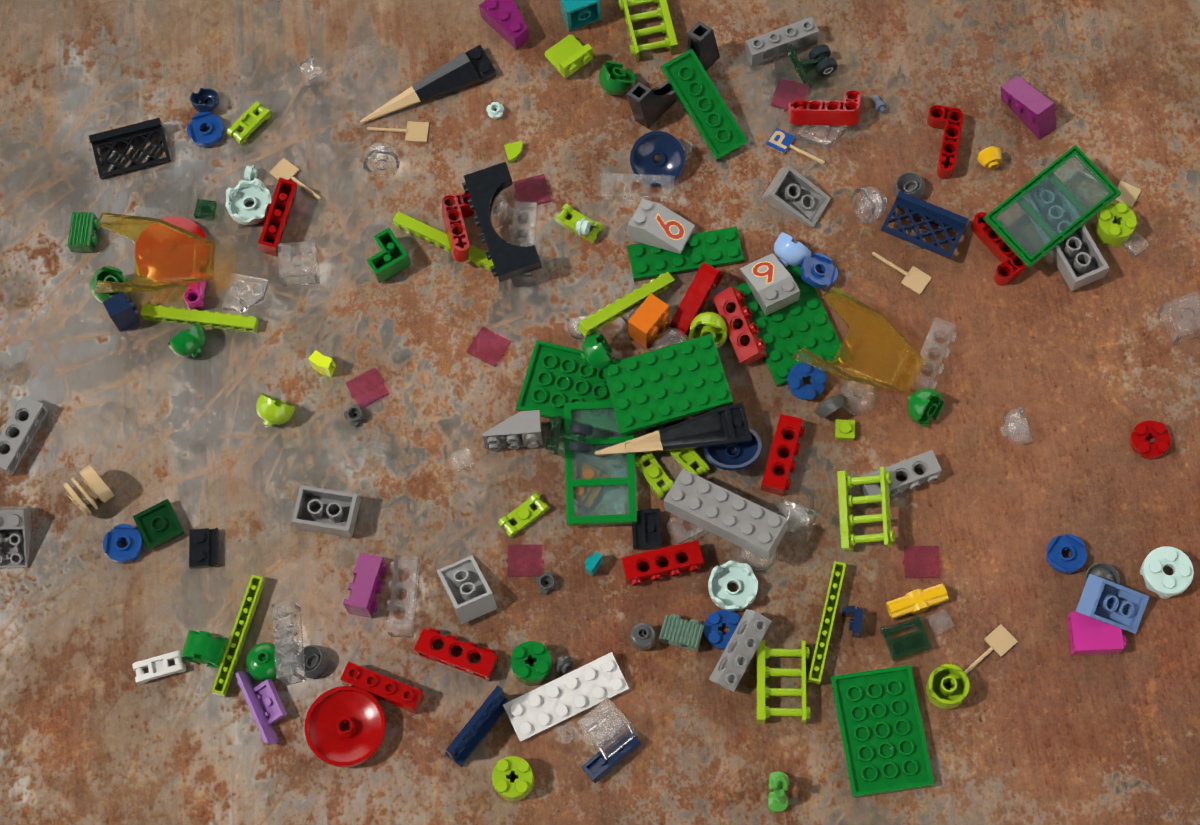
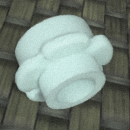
M492 102L491 105L487 106L486 111L490 118L499 119L503 115L504 107L498 102Z
M255 165L246 166L244 180L252 181L257 179L258 170L255 169Z
M585 218L581 219V221L578 220L575 230L579 236H587L589 233L590 221Z

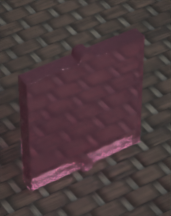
M780 78L771 106L783 109L784 112L788 111V104L791 101L805 99L809 85L798 83L796 80L790 81Z
M544 174L513 181L516 192L515 198L518 199L520 209L551 202L550 188L546 183Z
M482 326L477 336L473 337V342L466 352L496 367L501 357L505 356V351L511 341Z
M375 368L346 382L351 392V398L355 399L356 403L360 405V409L390 394L384 384V379L379 376Z
M508 545V558L506 559L508 563V577L541 576L542 563H544L542 558L543 545Z
M904 546V560L902 564H904L905 578H940L941 560H939V546Z

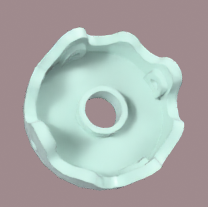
M254 179L253 181L241 180L235 188L229 187L226 190L225 206L234 221L242 225H255L266 219L272 197L269 190L259 179ZM254 201L252 207L245 206L246 202Z
M1163 546L1156 548L1147 555L1140 568V575L1143 576L1148 590L1155 592L1160 598L1167 599L1174 595L1182 594L1190 586L1194 570L1191 560L1183 551L1174 547ZM1163 567H1171L1173 575H1166Z
M731 560L713 568L708 581V591L710 598L719 608L732 612L741 611L751 605L757 595L758 580L751 566L747 563ZM730 583H736L739 588L737 591L731 592L727 586Z

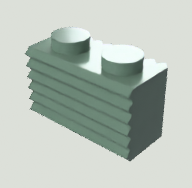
M676 614L665 615L659 642L698 652L704 632V625H701L700 621L690 619V621L683 620L681 616Z

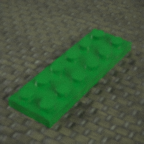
M693 49L686 51L660 67L716 161L748 143Z
M737 227L691 234L681 254L643 243L627 245L634 282L657 278L660 274L666 272L670 275L698 271L703 262L715 268L744 263Z

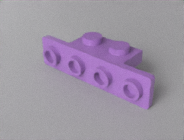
M237 672L235 674L237 683L243 691L245 702L252 712L253 720L259 728L262 740L266 745L279 743L280 741L273 724L286 716L287 713L272 679H267L256 686L249 672Z

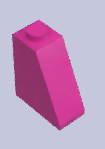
M1070 611L1068 614L1067 622L1072 656L1120 654L1124 647H1126V637L1122 635L1121 628L1075 611Z

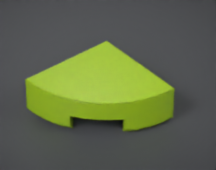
M522 140L504 145L509 163L514 162L522 152Z

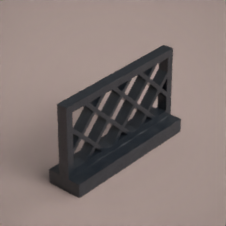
M160 118L89 135L100 179L171 162L164 126ZM160 132L161 139L158 143L150 140L153 134ZM136 138L145 140L140 148L132 144ZM120 142L127 144L122 153L114 149ZM148 142L155 146L151 154L143 151ZM107 147L109 151L103 157L98 154L97 148ZM130 147L138 150L133 159L125 155ZM159 148L165 151V158L158 159L154 157ZM112 151L120 155L116 163L108 160ZM141 153L148 156L145 163L136 161ZM123 157L131 161L128 167L122 168L119 166ZM105 162L113 165L110 172L103 173L102 167Z

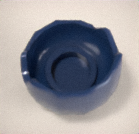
M200 88L198 93L192 92L189 98L194 109L198 112L213 111L219 105L220 100L217 92L211 88Z

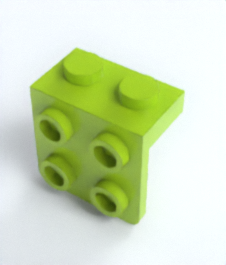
M570 34L545 51V57L566 79L593 60V48L589 44L582 46Z

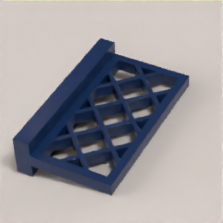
M899 191L881 231L951 259L969 219ZM896 208L901 209L906 214L898 216L895 210ZM918 216L923 221L915 223L912 217ZM908 218L911 225L903 227L900 220ZM897 222L899 228L892 229L887 226L889 223ZM935 223L939 225L940 228L932 230L930 224ZM926 225L928 232L920 234L917 227ZM914 229L916 235L909 236L905 231ZM947 231H955L958 235L950 237ZM943 232L946 239L938 241L935 234ZM931 236L934 242L926 243L923 238ZM948 243L951 248L950 252L943 250L940 245Z
M496 686L446 749L445 755L460 767L465 764L506 712L503 704L509 702V700L505 698L501 687Z

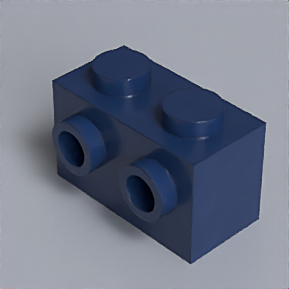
M123 292L114 294L109 299L103 301L110 318L119 331L140 322L137 317L140 313L131 297H126Z

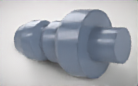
M874 95L872 98L877 112L885 113L887 105L880 100L878 95Z

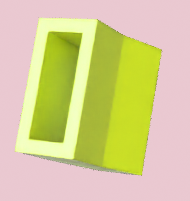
M315 350L308 358L312 368L322 375L332 377L336 368L333 359Z

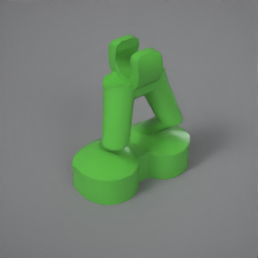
M780 771L772 772L769 776V791L771 792L768 795V809L773 813H781L788 807V798L785 791H788L789 778Z

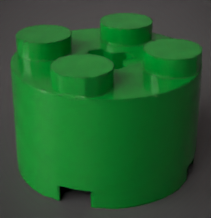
M189 630L181 657L199 665L202 663L207 664V667L219 668L227 639L221 637L212 638V634L206 631H200L199 633Z
M527 641L521 643L514 648L511 655V667L514 676L525 685L537 686L542 684L552 671L549 651L540 642ZM529 661H533L534 666L530 667Z

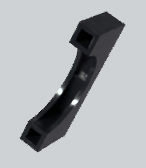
M699 21L687 33L688 45L686 51L693 49L705 71H707L720 58L713 29ZM668 80L653 89L638 82L627 93L635 121L648 129L678 100Z
M506 162L464 175L465 182L462 185L465 194H470L471 199H468L471 210L475 209L476 216H473L476 226L481 227L482 232L479 235L482 244H487L488 249L485 250L488 260L492 259L494 265L491 266L493 276H498L499 282L542 268L535 245L528 247L512 245L502 239L492 226L491 210L495 199L505 188L513 185Z

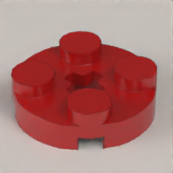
M1143 421L1135 426L1130 435V445L1134 452L1140 454L1142 458L1149 460L1160 458L1168 450L1171 443L1170 434L1162 422ZM1152 436L1155 441H1153V444H1150L1145 438Z

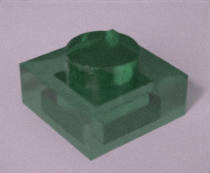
M198 199L194 212L195 219L213 221L217 207L216 201Z

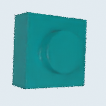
M595 551L593 556L589 555L584 563L586 573L592 577L603 562L601 554Z

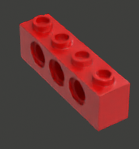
M279 177L259 238V252L273 256L277 255L296 196L297 182Z
M729 287L713 296L712 298L719 315L726 322L727 334L739 362L749 366L767 356L764 350L766 346L758 336V327L752 322L750 317L752 313L743 301L745 297L742 291ZM736 305V310L732 313V309ZM743 322V326L739 329L740 323ZM748 338H750V342L746 346V341Z
M780 413L761 483V491L780 496L784 495L785 490L789 491L791 479H788L790 472H794L796 462L793 461L794 455H798L801 445L798 444L799 437L803 438L805 426H802L803 419ZM791 435L793 439L786 440L784 439V436ZM785 452L789 456L787 458H781L779 454ZM781 470L784 474L777 476L774 471Z
M698 540L621 557L626 583L632 586L641 585L643 581L647 580L652 582L659 581L664 576L676 577L686 571L690 573L697 572L704 567V560ZM683 556L687 558V562L679 563L677 559ZM666 561L668 566L661 568L658 566V563ZM642 565H646L649 567V570L647 572H641L639 571V567Z
M429 628V630L422 629L414 648L416 655L490 682L499 660L495 651L489 648L482 650L477 648L476 644L466 641V643L458 641L459 638L450 634L447 636L441 635L440 631L434 628ZM441 642L444 644L442 649H434L436 643ZM456 649L462 650V654L458 657L452 656L453 651ZM474 656L481 657V660L476 664L470 662Z
M349 661L340 678L344 686L359 687L379 700L417 714L424 698V694L419 689Z

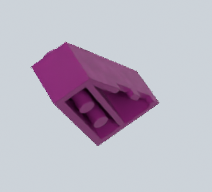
M485 0L479 5L481 17L515 50L529 40L528 27L514 0Z
M1018 75L1001 86V100L1039 140L1056 129L1054 102Z
M359 553L353 572V583H350L348 590H351L349 599H344L343 602L349 614L372 618L373 612H377L378 601L376 599L377 595L381 594L383 587L381 578L387 571V564L383 557Z

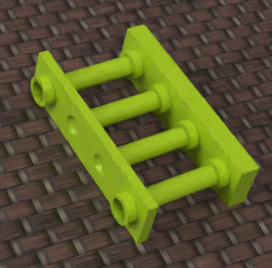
M618 0L619 9L624 12L632 44L629 45L631 56H635L636 62H640V52L664 47L670 49L671 55L678 54V43L667 0ZM651 2L658 3L659 8L657 10L634 15L629 14L628 7ZM655 17L662 18L663 23H660L658 26L633 30L632 22ZM660 32L666 34V38L662 41L637 46L635 37Z
M880 467V475L852 478L845 470L837 471L841 549L850 552L854 551L856 543L884 541L886 547L892 548V542H895L894 530H891L889 484L892 482L891 473L885 467ZM881 483V494L856 497L851 495L850 488L853 485ZM882 502V514L860 516L852 514L851 507L855 504ZM883 521V533L853 534L852 526H855V524Z
M761 640L756 650L757 724H765V720L769 716L801 717V725H805L806 719H810V706H806V659H809L810 650L809 647H806V641H801V649H775L765 646V640ZM801 657V669L769 668V666H765V658ZM769 676L801 677V688H769V686H765V678H769ZM769 696L801 697V708H769V706H765V698H769Z

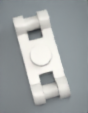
M174 651L133 663V671H136V684H143L153 679L185 672L186 665L182 661V651ZM174 660L175 665L170 666L169 661ZM148 667L149 673L144 674L143 669Z

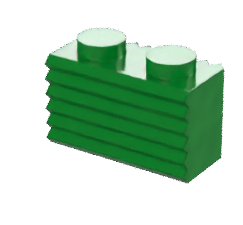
M72 212L67 244L71 252H94V246H97L96 230L100 228V221L93 212Z

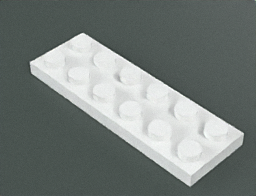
M611 652L503 704V707L519 741H523L629 689Z

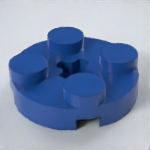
M200 112L192 117L190 124L188 123L187 133L190 140L197 147H209L222 141L224 125L219 116L213 115L211 112ZM205 126L210 128L207 132H201Z
M814 253L813 255H808L801 263V279L815 288L826 290L837 279L838 269L837 267L834 268L833 260L822 253Z
M813 362L798 363L790 369L787 375L789 391L798 399L811 400L818 397L825 388L826 375L821 367ZM809 376L811 383L804 386L802 377Z
M119 524L105 535L103 549L114 562L128 563L139 558V554L143 549V538L141 533L132 525ZM123 539H126L127 546L122 548L118 545L123 542Z
M1072 534L1054 537L1046 549V561L1055 571L1067 575L1080 570L1087 559L1083 541ZM1069 550V555L1072 557L1064 558L1061 551Z
M718 610L711 613L704 624L706 640L714 648L725 650L741 620L740 616L735 612ZM722 625H726V628L730 629V631H726L725 635L722 634V631H718V628H721Z

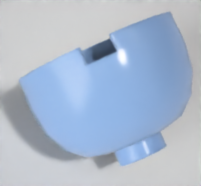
M781 232L774 243V253L784 267L788 265L793 267L800 266L803 260L808 255H811V251L799 241L793 240V237L784 232Z

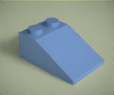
M1089 574L1076 612L1136 634L1150 596Z

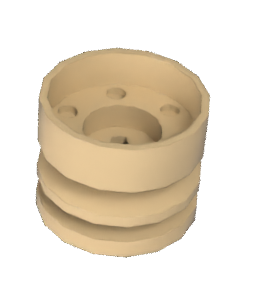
M90 464L79 472L83 479L81 482L74 477L71 478L76 485L72 488L67 482L63 484L68 497L79 510L88 516L92 514L91 510L87 507L89 504H92L96 510L98 509V505L95 502L97 498L106 503L115 496Z

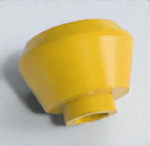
M996 146L985 148L978 154L977 161L985 169L994 170L1000 166L1002 161L1001 149Z

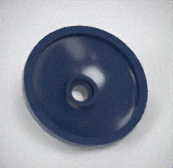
M653 131L644 134L635 142L630 154V164L633 173L640 181L650 186L660 187L672 183L680 176L685 165V153L681 143L673 135L663 131ZM656 155L661 156L662 159L660 162L655 161L654 158Z
M749 428L751 441L733 444L732 446L704 448V454L707 460L717 468L729 471L745 469L759 459L762 452L761 439L754 430Z

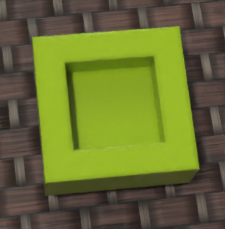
M836 419L835 440L854 441L855 420Z

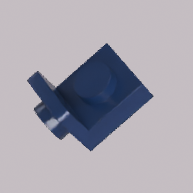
M847 606V608H843L842 616L851 617L849 630L852 631V637L860 638L863 610L857 606Z

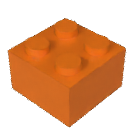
M650 293L628 320L629 337L645 348H648L650 344L653 345L657 341L661 330H666L670 324L669 305Z

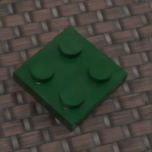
M168 499L133 516L149 551L185 534Z

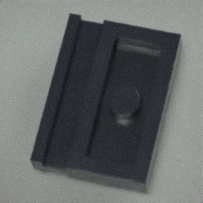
M660 508L637 511V523H632L634 550L662 548Z
M218 528L190 529V569L219 567Z

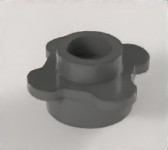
M358 404L353 405L344 412V417L349 419L351 426L354 427L367 417L366 413L361 411Z
M552 572L536 577L535 582L539 585L541 594H547L548 591L558 588V583L554 581V574Z
M560 656L554 663L555 671L559 672V676L567 674L572 668L573 661L570 660L569 656Z

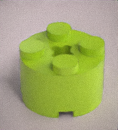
M1123 202L1107 205L1101 210L1095 224V235L1098 240L1105 245H1112V247L1126 244L1137 225L1134 212Z
M953 664L941 665L930 674L927 681L926 694L928 700L941 709L956 708L967 696L970 682L960 667ZM945 684H949L950 690L946 689Z
M509 756L500 759L495 765L492 772V782L495 790L502 798L508 801H520L532 791L534 775L527 761L517 756ZM512 775H516L518 779L511 783L509 778H512Z

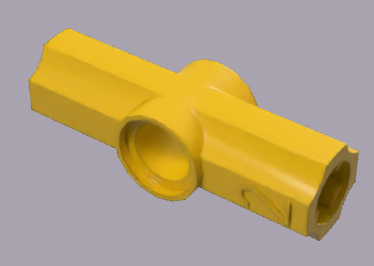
M938 584L924 590H913L901 598L886 602V606L891 619H896L910 613L918 614L924 612L931 606L948 601L949 598L945 586Z

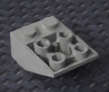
M540 410L520 411L482 433L485 448L490 451H498L501 448L514 450L523 446L537 448L539 445H543Z
M30 506L0 507V568L28 567L32 527Z

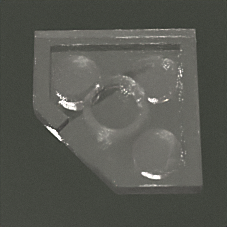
M804 125L797 132V139L829 150L848 130V126Z
M232 273L222 305L223 309L242 313L265 299L269 281L267 279Z

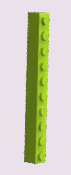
M399 211L396 213L392 220L395 228L403 229L408 234L411 233L417 238L424 239L427 243L431 242L436 247H441L445 251L451 252L446 233ZM472 245L469 246V258L466 261H472L477 266H482L486 270L492 271L491 266H494L492 259H487L485 251Z
M668 272L660 274L656 279L653 278L649 283H644L630 294L627 293L623 298H618L604 309L601 308L597 313L582 319L579 322L578 330L584 337L592 334L640 306L650 293L657 296L671 288L675 279Z
M143 304L140 314L143 320L186 325L198 322L203 327L257 333L259 323L255 316L248 317L231 313L222 314L221 312L213 313L207 310H188L186 308L179 309L173 306H154L152 304Z
M834 561L808 677L809 683L820 685L846 563Z
M251 575L211 690L213 694L223 697L227 695L265 584L263 577Z

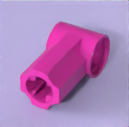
M195 271L191 274L188 290L184 293V299L190 310H201L204 306L203 298L208 276L202 272Z

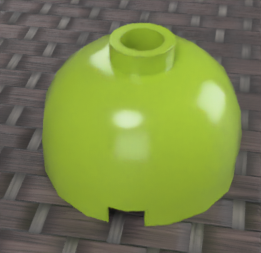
M714 312L698 314L690 325V339L691 337L694 339L713 334L715 344L723 345L727 339V325L724 318Z
M263 393L258 397L256 404L258 416L264 419V424L274 427L275 424L282 425L287 423L293 416L296 408L286 401L275 399V397Z

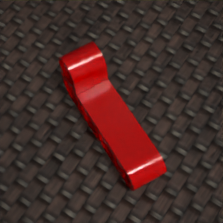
M857 90L847 91L844 94V101L794 100L788 104L789 122L793 125L853 126L860 121L861 93Z
M934 105L929 110L927 123L932 128L944 130L937 165V175L941 179H949L953 175L964 114L958 108Z
M469 193L450 194L442 199V217L452 257L457 262H465L469 258L470 243L463 218L473 216L476 213L475 209H470L468 199H471Z
M979 212L974 217L971 226L972 231L1001 262L997 266L994 281L1000 286H1006L1023 274L1026 265L985 222L983 218L987 213ZM990 235L996 236L997 239L991 238ZM1014 262L1021 263V266H1017ZM1000 273H1006L1007 276H1002Z
M705 262L701 264L672 318L670 328L685 336L690 333L691 322L700 314L713 288H717L723 277L722 271Z

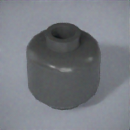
M642 622L633 626L630 631V641L633 647L637 650L645 651L652 648L655 644L656 634L650 624Z

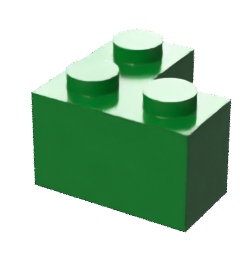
M389 227L373 236L380 252L367 259V263L378 283L411 265L407 253Z

